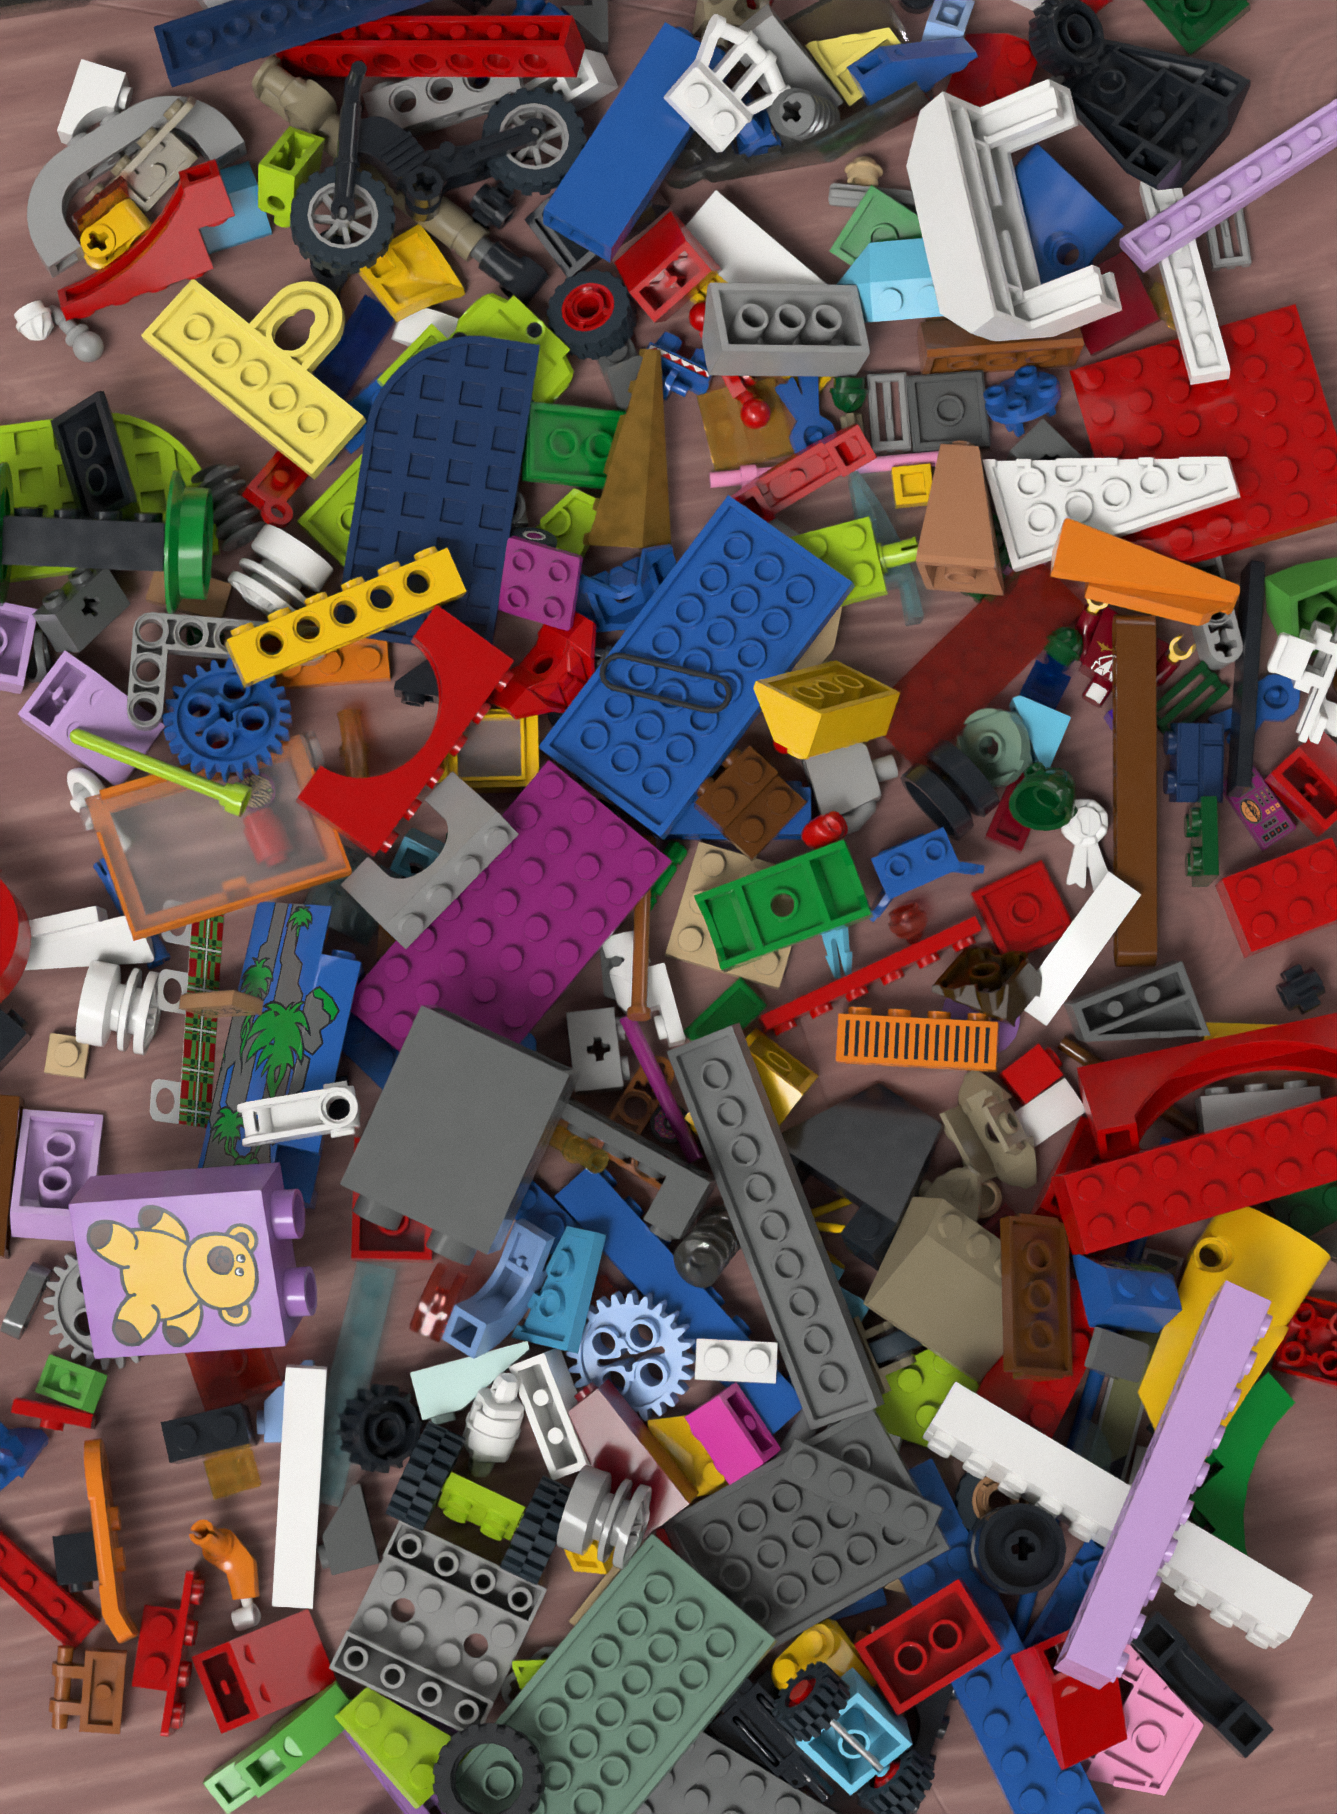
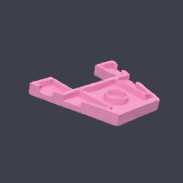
M1127 1644L1124 1652L1130 1654L1121 1678L1132 1683L1122 1702L1128 1739L1080 1763L1089 1780L1165 1796L1204 1724L1133 1646Z

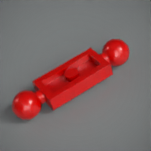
M706 301L694 304L688 316L691 326L700 332L701 339L703 337ZM722 376L732 397L742 404L740 410L742 423L754 430L765 427L770 421L771 409L764 400L759 399L760 395L755 387V384L758 383L757 377Z

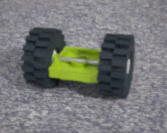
M429 1421L406 1464L385 1514L423 1531L439 1500L438 1507L444 1509L443 1514L459 1523H465L466 1520L481 1527L480 1531L484 1535L494 1540L501 1541L502 1538L511 1541L512 1539L500 1568L537 1585L557 1543L561 1518L572 1488L543 1475L524 1514V1506L453 1473L452 1470L462 1451L466 1438Z

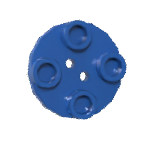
M1035 366L1021 367L1014 373L1013 377L985 390L983 397L987 414L993 421L1005 424L1008 432L1014 431L1016 437H1020L1025 434L1023 422L1034 420L1044 414L1049 418L1056 414L1055 405L1061 397L1060 382L1052 374L1038 372Z

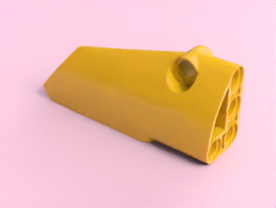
M1249 1206L1214 1216L1186 1257L1187 1266L1177 1289L1182 1311L1162 1328L1137 1391L1154 1430H1156L1209 1303L1225 1281H1229L1272 1301L1267 1314L1273 1316L1264 1338H1260L1256 1347L1253 1346L1251 1349L1257 1352V1356L1249 1374L1244 1375L1241 1383L1237 1382L1236 1387L1242 1390L1234 1410L1229 1412L1225 1420L1222 1419L1220 1422L1225 1427L1228 1425L1289 1329L1287 1327L1288 1323L1331 1257L1323 1248L1287 1225ZM1202 1248H1207L1215 1254V1267H1208L1201 1262L1199 1252Z

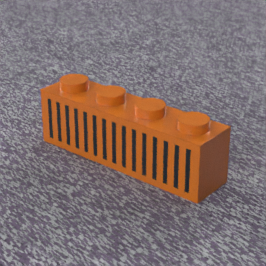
M848 1007V1014L838 1013L836 1062L838 1064L997 1072L1000 1024L999 1022H992L991 1017L986 1014L967 1013V1020L951 1019V1012L927 1011V1018L911 1017L912 1011L904 1009H888L887 1016L871 1015L872 1008Z

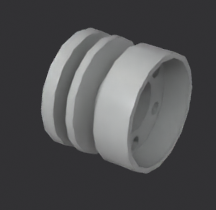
M584 1465L576 1477L566 1502L558 1530L557 1546L583 1556L594 1540L599 1541L597 1550L598 1561L605 1563L615 1547L613 1566L624 1570L634 1552L639 1548L645 1534L650 1516L649 1505L652 1489L649 1486L640 1484L632 1500H630L633 1483L632 1480L625 1479L618 1487L616 1493L612 1494L610 1493L611 1474Z

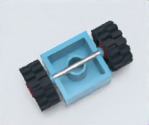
M817 1661L816 1665L813 1663L808 1664L806 1671L800 1669L795 1679L790 1678L786 1682L789 1686L786 1689L782 1688L778 1695L781 1698L776 1699L773 1704L775 1707L772 1710L774 1718L795 1737L796 1744L849 1795L857 1791L859 1799L875 1814H906V1810L909 1809L912 1812L916 1808L915 1803L917 1800L923 1801L926 1797L923 1792L930 1790L932 1786L930 1780L935 1777L934 1767L911 1746L912 1741L906 1718L901 1714L897 1716L890 1703L856 1670L851 1668L843 1676L839 1677L826 1663Z

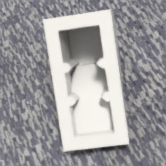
M81 59L57 129L61 143L67 144L74 136L86 132L92 125L102 121L107 115L116 111L120 113L121 109L126 110L129 107L133 88L129 87L126 72Z

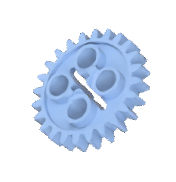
M632 1290L627 1294L625 1301L622 1293L616 1291L611 1295V1302L603 1296L597 1300L598 1309L592 1305L589 1306L588 1319L585 1322L578 1354L566 1352V1356L577 1359V1363L571 1366L568 1371L570 1373H580L582 1377L574 1384L575 1388L586 1386L592 1381L598 1387L608 1378L612 1382L611 1371L619 1372L625 1379V1387L620 1388L613 1382L612 1384L635 1413L639 1412L643 1421H647L652 1417V1409L658 1416H661L667 1411L666 1404L674 1407L680 1401L676 1393L684 1395L689 1390L688 1385L683 1380H690L695 1376V1372L686 1367V1365L694 1363L696 1355L687 1353V1349L696 1342L695 1339L683 1338L682 1334L690 1326L689 1324L677 1326L675 1321L680 1312L677 1310L669 1315L665 1313L667 1306L665 1299L657 1306L652 1305V1293H648L639 1301L637 1291ZM639 1324L647 1325L652 1330V1341H647L640 1336L638 1332ZM602 1332H607L614 1338V1349L607 1348L602 1343ZM660 1346L665 1349L664 1353L645 1354L636 1362L634 1358L629 1357L608 1365L599 1364V1359L618 1358L626 1351L630 1354H638ZM649 1363L657 1364L663 1372L662 1380L655 1379L650 1375L648 1371Z

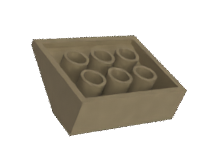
M913 1197L863 1304L910 1337L922 1343L923 1346L972 1380L980 1382L1003 1355L1001 1240L942 1198Z

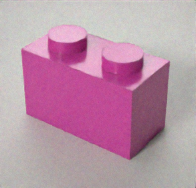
M737 1382L705 1401L684 1417L690 1425L692 1434L702 1443L712 1458L716 1470L724 1476L729 1485L766 1463L781 1450Z

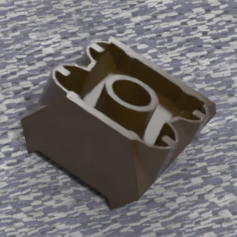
M966 948L932 985V992L1015 1027L1016 1019L1035 996L1040 998L1042 977L1029 963L1028 954L1024 951H1009L1002 955L993 954V950L990 948Z

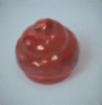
M904 904L889 912L891 921H889L888 926L890 931L896 934L899 939H906L907 943L911 945L919 942L923 936V930L928 923L926 912L920 910L919 904Z

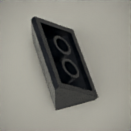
M97 391L51 420L50 422L76 509H83V517H94V511L114 510L123 511V519H131L135 517V513L142 512L105 392Z

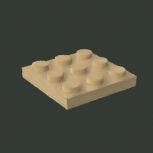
M699 842L665 956L733 977H741L743 980L779 990L792 946L763 956L762 959L723 972L720 969L716 949L705 919L694 895L776 864L756 858L750 861L743 854ZM782 894L774 899L772 909L775 915L785 917L792 913L794 900L791 896Z

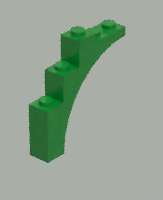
M1269 1372L1259 1375L1226 1426L1219 1446L1216 1450L1213 1449L1209 1457H1206L1205 1461L1210 1466L1215 1463L1218 1468L1204 1480L1201 1487L1196 1488L1194 1494L1190 1493L1188 1498L1194 1502L1189 1518L1201 1529L1207 1526L1210 1529L1208 1533L1247 1555L1245 1547L1244 1508L1248 1481L1257 1455L1274 1425L1295 1403Z

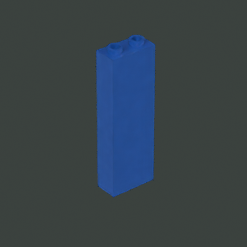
M666 22L664 23L544 208V225L608 262L612 261L695 132L663 98L696 59L701 42L695 40L692 33L683 27H673ZM715 46L708 67L713 70L726 53ZM730 72L722 80L725 84L730 77Z

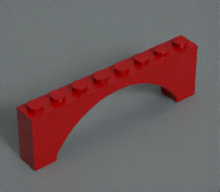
M1337 1013L1077 1067L1080 1095L1100 1159L1140 1152L1139 1142L1162 1113L1189 1093L1218 1080L1239 1074L1273 1070L1302 1071L1337 1078Z

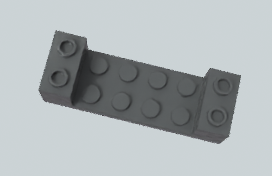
M570 1097L561 1116L563 1120L569 1122L567 1130L586 1140L589 1138L594 1139V1137L605 1142L602 1149L623 1160L624 1157L636 1159L640 1162L637 1168L653 1178L659 1179V1177L664 1178L666 1176L643 1219L652 1224L649 1231L667 1241L689 1236L717 1184L714 1176Z

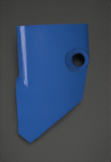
M1038 143L1015 165V175L1041 285L1093 265V258L1125 226ZM1078 249L1079 256L1077 261L1072 265L1066 266L1064 260L1067 253Z

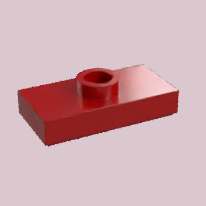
M18 1397L13 1400L11 1413L41 1419L39 1427L63 1431L65 1424L95 1430L97 1421L96 1413Z

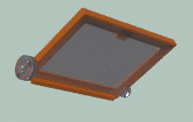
M313 730L292 736L290 741H280L284 753L282 755L270 753L273 762L272 766H268L263 762L258 763L259 775H255L250 769L244 770V780L240 781L236 772L230 773L227 783L234 785L235 782H239L252 787L250 801L241 817L225 812V807L219 805V800L153 774L99 790L100 794L84 798L86 806L79 808L86 831L91 829L95 831L133 941L352 874V869L338 832L295 802L320 765L325 768L322 750ZM191 763L179 766V768L192 773ZM203 768L197 775L207 778ZM216 772L212 781L226 785L221 773Z

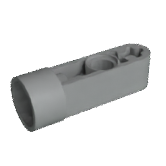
M1220 556L1190 565L1226 580ZM1234 609L1232 614L1229 615L1218 612L1217 620L1210 619L1208 623L1201 626L1191 625L1199 659L1208 665L1207 668L1220 670L1240 657L1243 651V642ZM1219 627H1221V629H1222L1221 632H1218V630H1217V631H1215V632L1212 633V634L1210 633V632L1216 630V629L1219 628ZM1215 645L1225 647L1226 653L1224 654L1222 651L1216 652Z

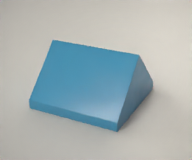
M249 161L220 170L235 216L228 218L226 222L219 226L200 228L209 254L272 235L266 212L258 208V185Z

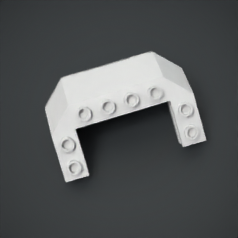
M1050 79L982 107L975 106L942 91L920 110L906 165L940 314L971 334L992 341L1054 337L1122 311L1114 273L1108 272L1101 275L1100 268L1097 266L1085 267L1042 285L1040 282L1011 153L1078 126L1070 89Z

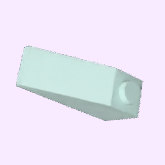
M528 1341L489 1351L475 1359L466 1357L411 1372L422 1420L431 1419L432 1423L437 1425L455 1421V1412L464 1410L474 1401L481 1388L491 1386L500 1373H505L509 1370V1366L514 1365L530 1351Z

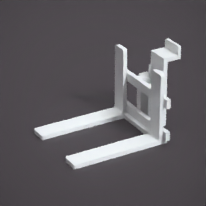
M1314 620L1310 631L1302 628L1299 635L1300 638L1285 632L1279 634L1267 663V669L1273 674L1277 673L1290 678L1293 688L1309 693L1295 731L1299 733L1298 741L1306 743L1309 736L1310 742L1319 744L1323 732L1337 737V703L1326 699V694L1337 669V625L1332 635L1329 625ZM1317 649L1319 651L1313 666L1307 663L1312 651Z

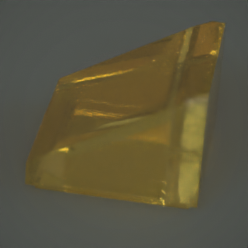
M251 1448L236 1450L203 1461L214 1500L261 1486V1480Z

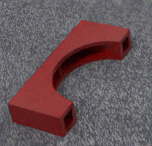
M437 604L410 641L424 654L430 663L438 687L437 716L431 734L424 746L402 766L374 777H347L329 771L320 765L295 801L372 857L376 855L378 850L385 854L400 835L393 829L402 817L408 822L423 803L416 797L425 785L433 789L445 772V769L439 766L448 753L454 757L458 754L468 740V737L463 734L464 730L471 721L477 725L481 722L491 708V705L485 702L494 689L501 693L514 675V673L508 670L514 662L512 658Z

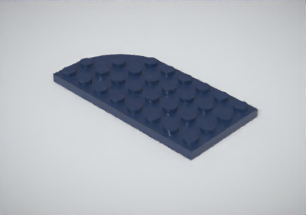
M486 336L452 338L430 346L414 355L387 380L371 407L367 421L342 584L361 576L365 582L379 576L378 569L393 562L399 561L401 567L416 561L413 555L424 549L435 546L437 551L448 548L467 592L462 598L440 607L493 645L507 540L511 534L540 345ZM415 574L407 578V586L412 592L420 594L427 591V581L421 575ZM375 590L370 594V600L375 607L385 609L391 605V597L386 591ZM339 605L336 620L342 624L352 623L355 620V613L351 607ZM431 611L368 636L366 639L415 646L410 641Z

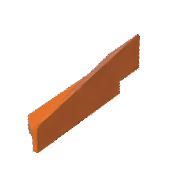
M1066 518L1063 521L1052 551L1050 576L1085 582L1084 598L1195 626L1208 623L1212 615L1218 612L1226 613L1227 615L1232 614L1240 594V586L1238 584L1070 518Z

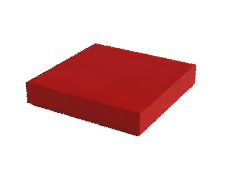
M1042 860L970 894L999 955L1009 951H1024L1030 954L1059 940L1072 923Z

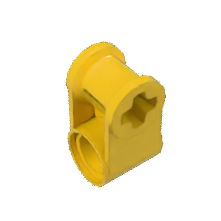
M131 198L116 204L105 216L83 231L80 238L81 248L87 265L92 269L100 270L127 251L152 225ZM98 244L102 248L106 246V249L101 251L97 247L93 249V246Z

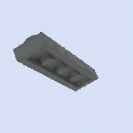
M799 1439L794 1440L778 1475L925 1546L929 1544L944 1510V1507Z

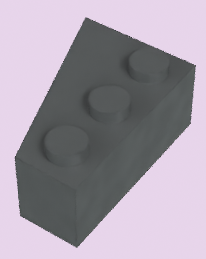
M1171 960L1063 1003L1077 1040L1084 1042L1210 1036L1182 961Z

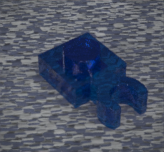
M1045 652V664L1038 660L1035 661L1019 695L1055 710L1071 679L1070 676L1062 672L1069 670L1075 660L1067 668Z

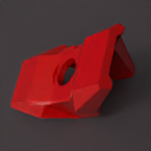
M575 611L573 627L568 631L543 624L537 633L538 640L536 645L518 666L510 669L514 673L513 677L501 693L495 689L487 698L488 703H493L516 720L549 712L564 713L595 672L596 624Z

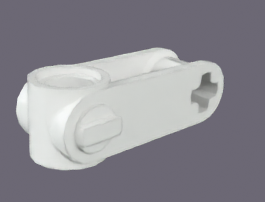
M347 1081L324 1084L321 1090L255 1100L237 1105V1112L242 1113L245 1138L242 1139V1145L244 1147L331 1134V1138L355 1134V1129L361 1127L359 1120L361 1107L356 1098L354 1086H348ZM337 1099H344L350 1104L348 1115L341 1120L330 1118L328 1113L330 1104ZM256 1115H258L259 1128H260L259 1131H258V1126H257Z

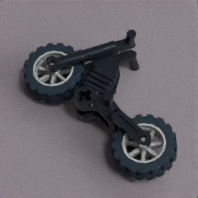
M355 61L344 82L343 104L339 117L337 157L333 160V166L325 168V172L320 174L318 171L309 176L308 182L302 183L297 189L296 197L293 198L291 203L290 228L294 244L299 247V253L305 260L309 258L313 261L314 267L323 270V268L330 269V273L341 275V271H349V274L359 273L360 268L366 266L368 269L377 263V259L380 256L383 257L386 254L389 244L392 242L395 227L394 203L391 195L388 196L386 187L380 180L376 182L372 179L371 173L365 170L362 173L357 171V168H360V163H368L374 166L378 173L382 175V178L387 181L389 187L394 190L393 192L396 196L400 193L405 196L404 206L409 217L419 222H427L435 218L439 213L441 200L446 192L491 177L496 181L500 179L504 183L503 187L512 192L514 189L520 190L522 195L532 196V192H539L540 195L549 194L551 189L558 188L586 144L583 120L576 115L577 109L571 102L567 104L563 101V96L559 93H546L544 88L535 87L534 91L520 88L516 90V94L511 96L509 93L505 94L500 98L497 105L494 104L490 108L488 117L483 124L480 140L462 146H454L453 143L446 141L441 143L439 149L424 151L410 131L406 132L387 118L373 116L361 119V114L364 111V105L360 99L361 84L367 71V66L362 61ZM531 118V119L527 120V121L525 122V124H524L523 121L521 120V119ZM543 120L550 123L555 128L546 131V124ZM512 124L516 126L515 128L507 130ZM561 135V150L545 143V141ZM543 151L555 157V159L542 165L540 153ZM355 199L362 202L365 206L356 210ZM322 202L331 211V215H317L314 213ZM371 214L372 224L370 229L353 221ZM314 223L330 224V229L321 237L315 229ZM354 231L365 236L356 243H351L350 241L354 236ZM338 235L343 236L344 245L329 241Z

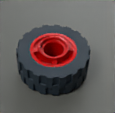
M592 269L589 272L584 270L578 272L573 277L569 276L562 285H558L554 290L555 293L548 302L547 317L550 321L548 324L552 332L570 349L568 354L571 356L576 355L579 359L586 360V358L597 360L603 356L608 357L613 355V352L617 349L623 348L625 342L631 339L633 329L637 325V309L626 286L618 277L615 278L612 273L607 271L600 272L597 269ZM597 312L593 316L588 317L590 314Z

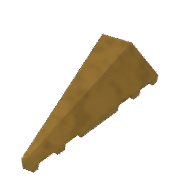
M640 349L638 355L643 357L637 379L630 381L627 392L632 394L626 414L620 415L603 471V473L607 474V479L601 498H597L594 501L592 509L597 512L591 532L584 534L583 545L631 548L671 545L661 350Z

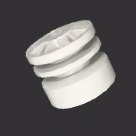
M265 524L251 544V548L262 561L259 564L253 560L242 558L239 566L251 577L238 571H233L228 578V582L240 592L245 601L268 616L286 607H289L291 612L296 611L289 604L300 609L306 607L304 600L307 598L299 591L300 588L304 587L314 592H320L333 573V568L321 556L293 536L275 526Z
M93 960L88 968L82 988L76 1023V1041L82 1044L104 1047L111 1031H116L117 1049L119 1051H126L131 1037L134 1035L133 1052L145 1055L157 1031L161 1015V1009L157 1004L160 973L150 971L143 988H141L142 971L141 969L134 968L125 985L121 984L119 965Z

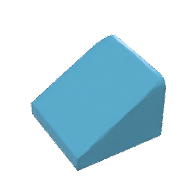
M411 828L404 836L390 869L406 878L414 876L417 873H411L409 863H418L425 870L439 856L445 844L415 828Z

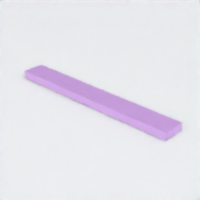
M1337 98L1120 238L1119 247L1144 273L1336 148Z

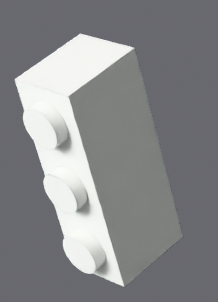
M555 1348L509 1366L511 1374L515 1375L518 1380V1393L551 1479L556 1480L580 1471L584 1465L591 1466L568 1414V1411L578 1403L574 1398L577 1391L561 1350Z

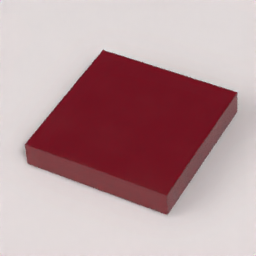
M1124 251L1097 265L1100 268L1101 275L1108 272L1114 273L1122 311L1080 326L1083 341L1093 357L1162 321L1135 263Z

